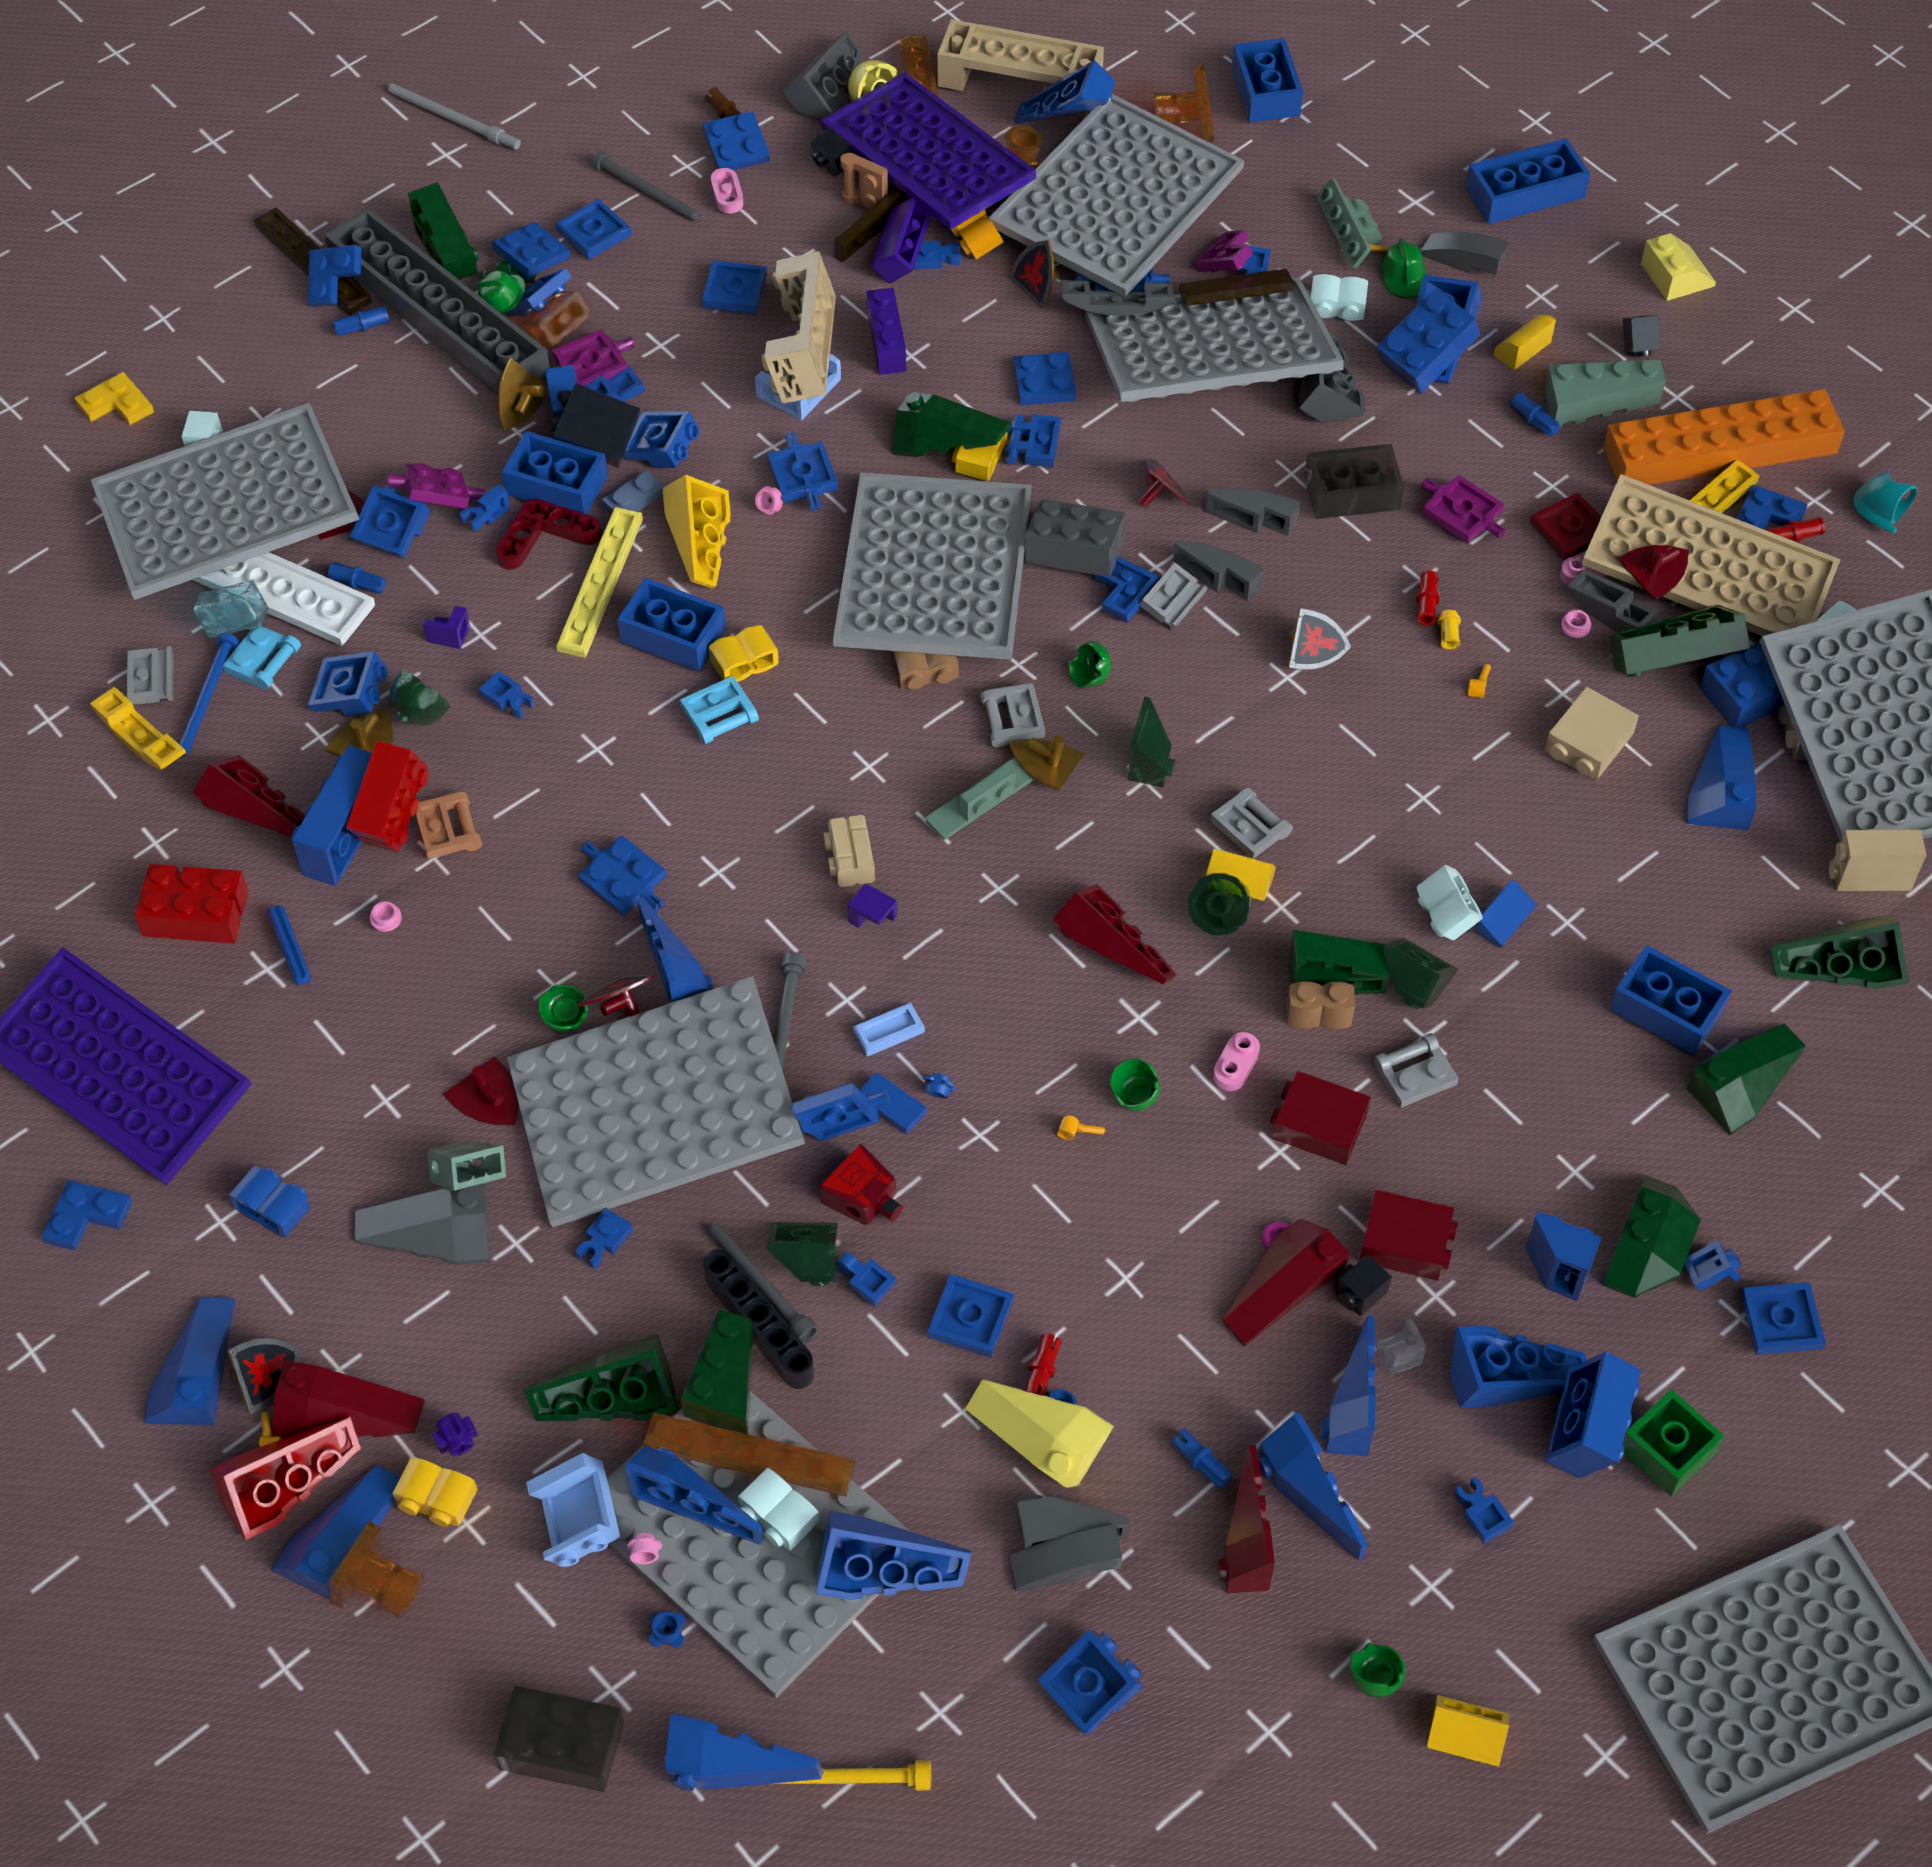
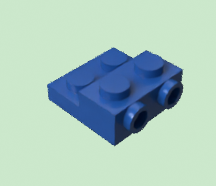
M690 411L642 412L623 458L624 460H648L653 468H677L680 460L687 458L688 446L691 440L698 438L699 427Z
M373 485L350 538L355 542L404 559L414 536L420 537L431 510L425 505L426 502L410 500L408 497L400 495L401 492L393 487L385 485L384 488Z
M375 651L324 658L308 706L313 712L340 709L345 716L372 712L374 704L380 702L379 687L381 681L386 680L388 677L387 666Z
M1090 1629L1038 1679L1041 1685L1085 1735L1092 1733L1114 1710L1119 1711L1144 1686L1138 1680L1142 1673L1137 1666L1128 1658L1122 1662L1114 1653L1118 1646L1113 1639L1104 1631L1098 1635L1097 1632Z

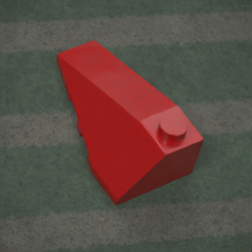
M346 1416L242 1453L210 1468L209 1471L221 1503L243 1539L247 1540L281 1523L287 1517L285 1515L299 1501L303 1502L312 1494L311 1490L326 1477H331L361 1447L351 1418Z

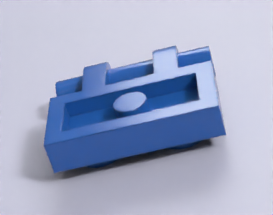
M1033 414L1031 423L1024 422V416L1015 415L1013 422L1010 423L1012 427L1008 430L1010 439L1006 442L1004 450L1006 462L1008 464H1015L1020 455H1026L1025 464L1054 467L1061 428V417ZM1029 436L1028 442L1021 441V438Z

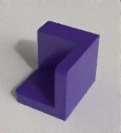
M455 606L450 619L437 616L434 621L425 620L423 627L426 641L461 649L470 628L467 608Z
M866 883L848 904V922L858 928L866 919L880 925L885 918L894 921L897 917V900Z

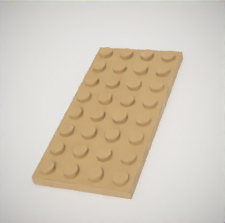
M1620 474L1581 565L1644 589L1617 560L1618 557L1634 549L1650 545H1670L1689 550L1688 565L1683 578L1674 589L1662 597L1695 610L1718 604L1744 613L1747 630L1765 636L1817 621L1841 559Z

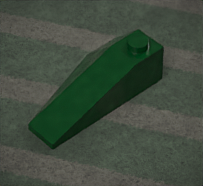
M912 392L896 410L892 452L894 455L919 457L924 456L927 450L938 449L939 453H946L949 451V448L961 445L965 449L993 446L998 444L1012 426L1008 421L938 395Z
M1893 914L1858 920L1770 945L1776 977L1807 981H1827L1840 985H1860L1873 989L1909 983L1900 923Z
M1785 1023L1716 1054L1694 1068L1686 1089L1720 1126L1731 1135L1756 1118L1783 1077L1787 1075L1805 1050L1806 1045Z
M658 1334L620 1346L524 1388L536 1421H578L579 1418H601V1421H612L613 1418H633V1421H646L678 1410L669 1362Z

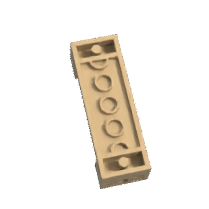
M951 19L938 52V87L963 91L971 69L1054 84L1093 60L1103 68L1104 47ZM1092 109L1078 113L1090 114Z
M817 251L777 260L776 272L772 274L775 288L780 289L782 293L781 302L784 311L789 312L792 322L799 320L800 330H797L796 335L767 341L765 354H762L763 367L765 371H770L773 392L779 394L782 404L826 395L836 295L821 254Z

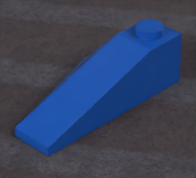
M1093 60L1022 102L1014 121L1017 124L1088 111L1098 105L1103 106L1112 98V90L1116 81Z
M1367 1316L1330 1406L1328 1419L1321 1420L1320 1440H1326V1453L1368 1456L1375 1430L1376 1386H1373L1375 1363H1371L1375 1350L1374 1316Z
M1490 1326L1458 1327L1455 1330L1450 1379L1460 1408L1490 1407L1562 1393L1568 1369L1586 1361L1587 1358L1583 1352L1547 1343L1545 1346L1527 1341L1526 1336L1516 1334L1514 1337L1500 1334L1497 1328Z
M645 1446L628 1461L625 1470L631 1497L761 1545L763 1541L761 1524L677 1458L673 1452L661 1447L653 1449Z

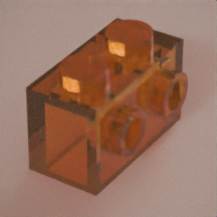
M562 291L551 298L544 307L524 320L522 325L529 336L542 346L551 348L559 344L562 338L570 331L581 326L582 322L591 315V312L578 291Z

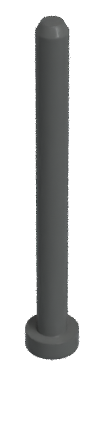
M601 150L595 154L592 166L597 170L605 169L692 221L699 218L698 211L609 160V155Z

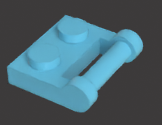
M255 624L223 664L224 672L267 690L273 683L272 678L290 655L296 654L301 647V643L291 635L284 636ZM277 648H280V650L269 662L266 668L263 671H260L262 667L266 664V662L270 659V657L273 655V653L277 650Z
M734 676L680 699L682 710L696 729L704 745L712 742L714 737L747 722L752 724L759 720L755 707ZM737 708L742 710V712L709 727L706 722Z

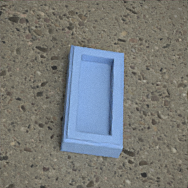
M910 1002L853 1026V1033L868 1057L925 1033V1027Z

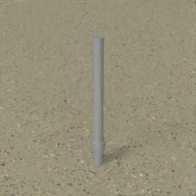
M391 83L388 87L390 94L480 133L495 144L499 145L502 143L515 150L521 145L519 139L506 134L504 129L497 126L490 127L394 83Z

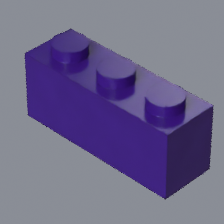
M914 197L891 209L871 265L890 284L913 271L932 215L920 206Z
M894 288L866 291L867 316L878 373L881 375L906 372V346Z

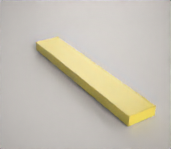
M614 507L556 645L558 652L586 658L642 523V513Z

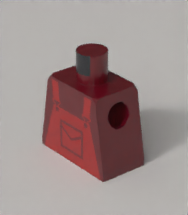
M859 1144L820 1186L822 1204L863 1225L869 1224L878 1214L893 1222L903 1209V1205L893 1199L896 1194V1179L862 1144Z

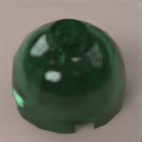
M402 669L392 683L389 692L390 703L397 710L394 716L407 726L411 722L419 726H427L437 722L451 705L432 688L420 682L421 680Z
M1212 873L1202 877L1194 886L1192 892H1190L1188 911L1192 921L1203 931L1211 935H1228L1238 931L1248 921L1252 911V896L1248 886L1240 878L1229 873Z

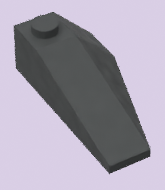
M846 30L782 90L787 100L794 106L797 112L823 119L843 108L848 103L846 96L849 93V77L858 66L862 51Z
M1329 333L1344 360L1343 370L1333 371L1330 374L1318 373L1304 376L1299 391V409L1307 417H1314L1321 422L1361 417L1365 413V397L1361 390H1356L1354 383L1357 381V378L1346 366L1349 359L1341 340Z
M485 1184L455 1191L443 1188L356 1210L355 1241L358 1244L391 1251L400 1249L414 1252L416 1256L427 1258V1256L442 1258L447 1263L456 1265L490 1262V1204Z

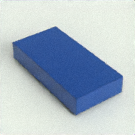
M876 1072L859 1091L864 1095L871 1096L886 1090L890 1097V1104L876 1107L878 1115L907 1135L927 1113V1107Z

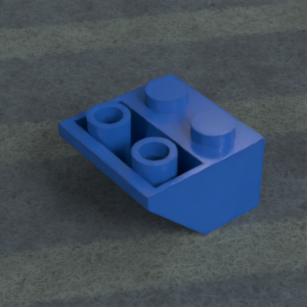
M1537 1212L1526 1250L1544 1287L1577 1301L1591 1270L1602 1237L1595 1235L1587 1228H1577L1565 1223L1555 1215Z

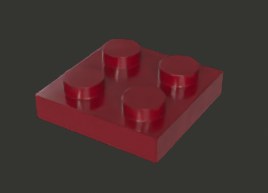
M1577 492L1533 514L1530 523L1558 554L1566 560L1588 549L1601 516Z

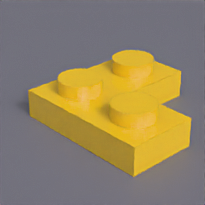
M124 372L74 397L76 405L91 422L114 409L120 413L129 425L154 413L152 404Z

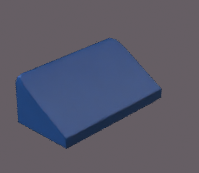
M1512 879L1483 912V919L1477 923L1475 932L1502 948L1536 908V903Z

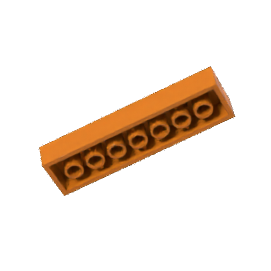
M1822 389L1609 424L1603 449L1617 481L1620 474L1652 485L1719 474L1737 459L1747 467L1755 468L1838 454L1845 429L1826 390Z

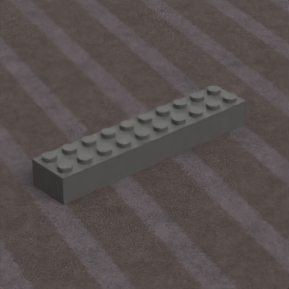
M365 208L325 234L327 248L350 245L361 247V275L352 277L497 394L499 393L503 372L510 358L539 380L545 377V369L550 368L546 348L369 208Z

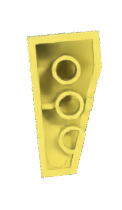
M985 1379L981 1381L965 1408L1038 1469L1066 1488L1080 1484L1114 1427L1087 1407L1055 1400V1398L1033 1394Z

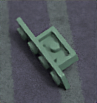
M1330 178L1317 195V200L1350 267L1356 269L1371 251L1368 243L1378 245L1383 238L1377 228L1378 224L1373 220L1368 211V205L1361 199L1355 200L1344 196L1337 180Z
M1013 758L926 816V823L943 840H946L1035 779L1025 772L1016 759Z

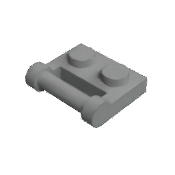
M1033 683L990 689L981 693L982 706L986 707L992 730L990 739L993 747L1002 748L1007 746L1009 742L1032 739L1033 737L1036 739L1045 738V727ZM1006 702L1012 728L1003 729L998 703Z
M1246 788L1213 812L1210 822L1248 856L1254 859L1279 839H1285L1291 833L1293 826L1287 820L1282 821L1256 798L1257 794L1252 789ZM1244 807H1249L1272 829L1269 830L1264 824H1262L1255 816H1253Z
M1432 1033L1422 1036L1421 1041L1387 1055L1381 1053L1373 1057L1378 1073L1400 1108L1453 1087L1458 1083L1459 1078L1439 1048V1043ZM1423 1053H1427L1429 1059L1398 1072H1394L1391 1068Z

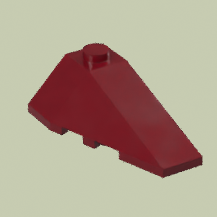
M240 755L209 763L193 791V794L201 799V803L208 809L291 837L295 828L300 826L306 817L298 808L290 805L287 806L283 801L286 796L280 790H272L266 784L269 778Z
M1098 884L1076 892L1053 918V921L1059 925L1058 930L1066 938L1073 939L1075 942L1161 984L1173 980L1177 975L1154 947L1142 943L1140 936L1142 932L1137 926H1131L1123 920L1124 910Z
M1298 1219L1275 1237L1222 1322L1245 1347L1345 1268L1350 1253L1328 1229L1304 1219Z
M286 1360L275 1390L271 1436L285 1439L346 1416L351 1418L357 1437L371 1435L376 1438L415 1433L425 1401L423 1398L327 1368Z
M1249 1445L1224 1557L1223 1559H1218L1219 1581L1226 1582L1227 1593L1269 1591L1275 1565L1269 1520H1266L1265 1495H1258V1492L1262 1490V1478L1256 1445Z

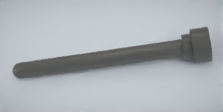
M795 952L783 954L780 966L785 981L774 1044L782 1070L797 980L805 973L807 958Z
M712 1224L709 1231L724 1250L733 1256L768 1301L788 1322L790 1328L805 1345L810 1342L819 1331L818 1325L811 1317H805L803 1314L799 1315L720 1224Z

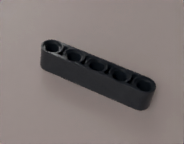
M723 1249L710 1251L703 1260L705 1280L708 1287L729 1313L749 1319L755 1316L766 1317L758 1322L751 1320L753 1343L787 1385L795 1389L808 1387L814 1379L813 1356L733 1256ZM720 1267L726 1269L721 1273L713 1272L714 1269ZM739 1291L746 1293L741 1297L732 1296L733 1293ZM776 1340H783L786 1342L781 1346L771 1345V1343ZM799 1364L804 1365L806 1367L801 1371H794L791 1369L793 1366Z

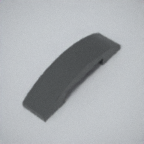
M1061 280L1063 300L1083 310L1099 314H1142L1163 308L1174 301L1172 283H1144L1143 292H1129L1126 297H1123L1111 291H1090L1089 281Z

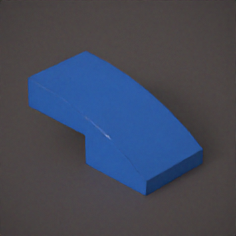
M630 366L608 380L601 375L585 386L623 402L646 391L643 383Z

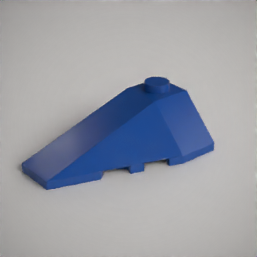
M1424 275L1417 298V305L1437 288L1477 319L1483 299L1478 282ZM1462 354L1434 382L1450 384Z
M1719 725L1687 798V824L1749 830L1756 811V778L1749 728Z
M637 898L639 916L669 1003L714 989L710 974H703L700 963L645 898Z
M200 1297L150 1388L144 1419L146 1424H215L235 1307L234 1298Z
M1298 1412L1260 1444L1258 1460L1261 1475L1264 1478L1269 1477L1279 1492L1353 1557L1360 1560L1365 1556L1368 1543L1349 1505L1345 1501L1339 1502V1492L1336 1486L1337 1480L1333 1472L1328 1473L1324 1471L1318 1454L1322 1453V1450L1302 1415Z
M375 1465L290 1538L272 1566V1572L333 1601L394 1504L395 1498L392 1493L401 1476Z
M829 1511L821 1543L815 1593L847 1600L863 1599V1595L884 1593V1596L896 1595V1591L919 1589L920 1591L960 1587L964 1585L971 1550L869 1518Z
M671 1714L665 1770L673 1785L680 1789L693 1791L694 1787L709 1790L822 1779L823 1770L819 1760L778 1745H770L767 1750L762 1748L760 1743L752 1740V1736L740 1733L738 1737L732 1738L717 1732L719 1725Z

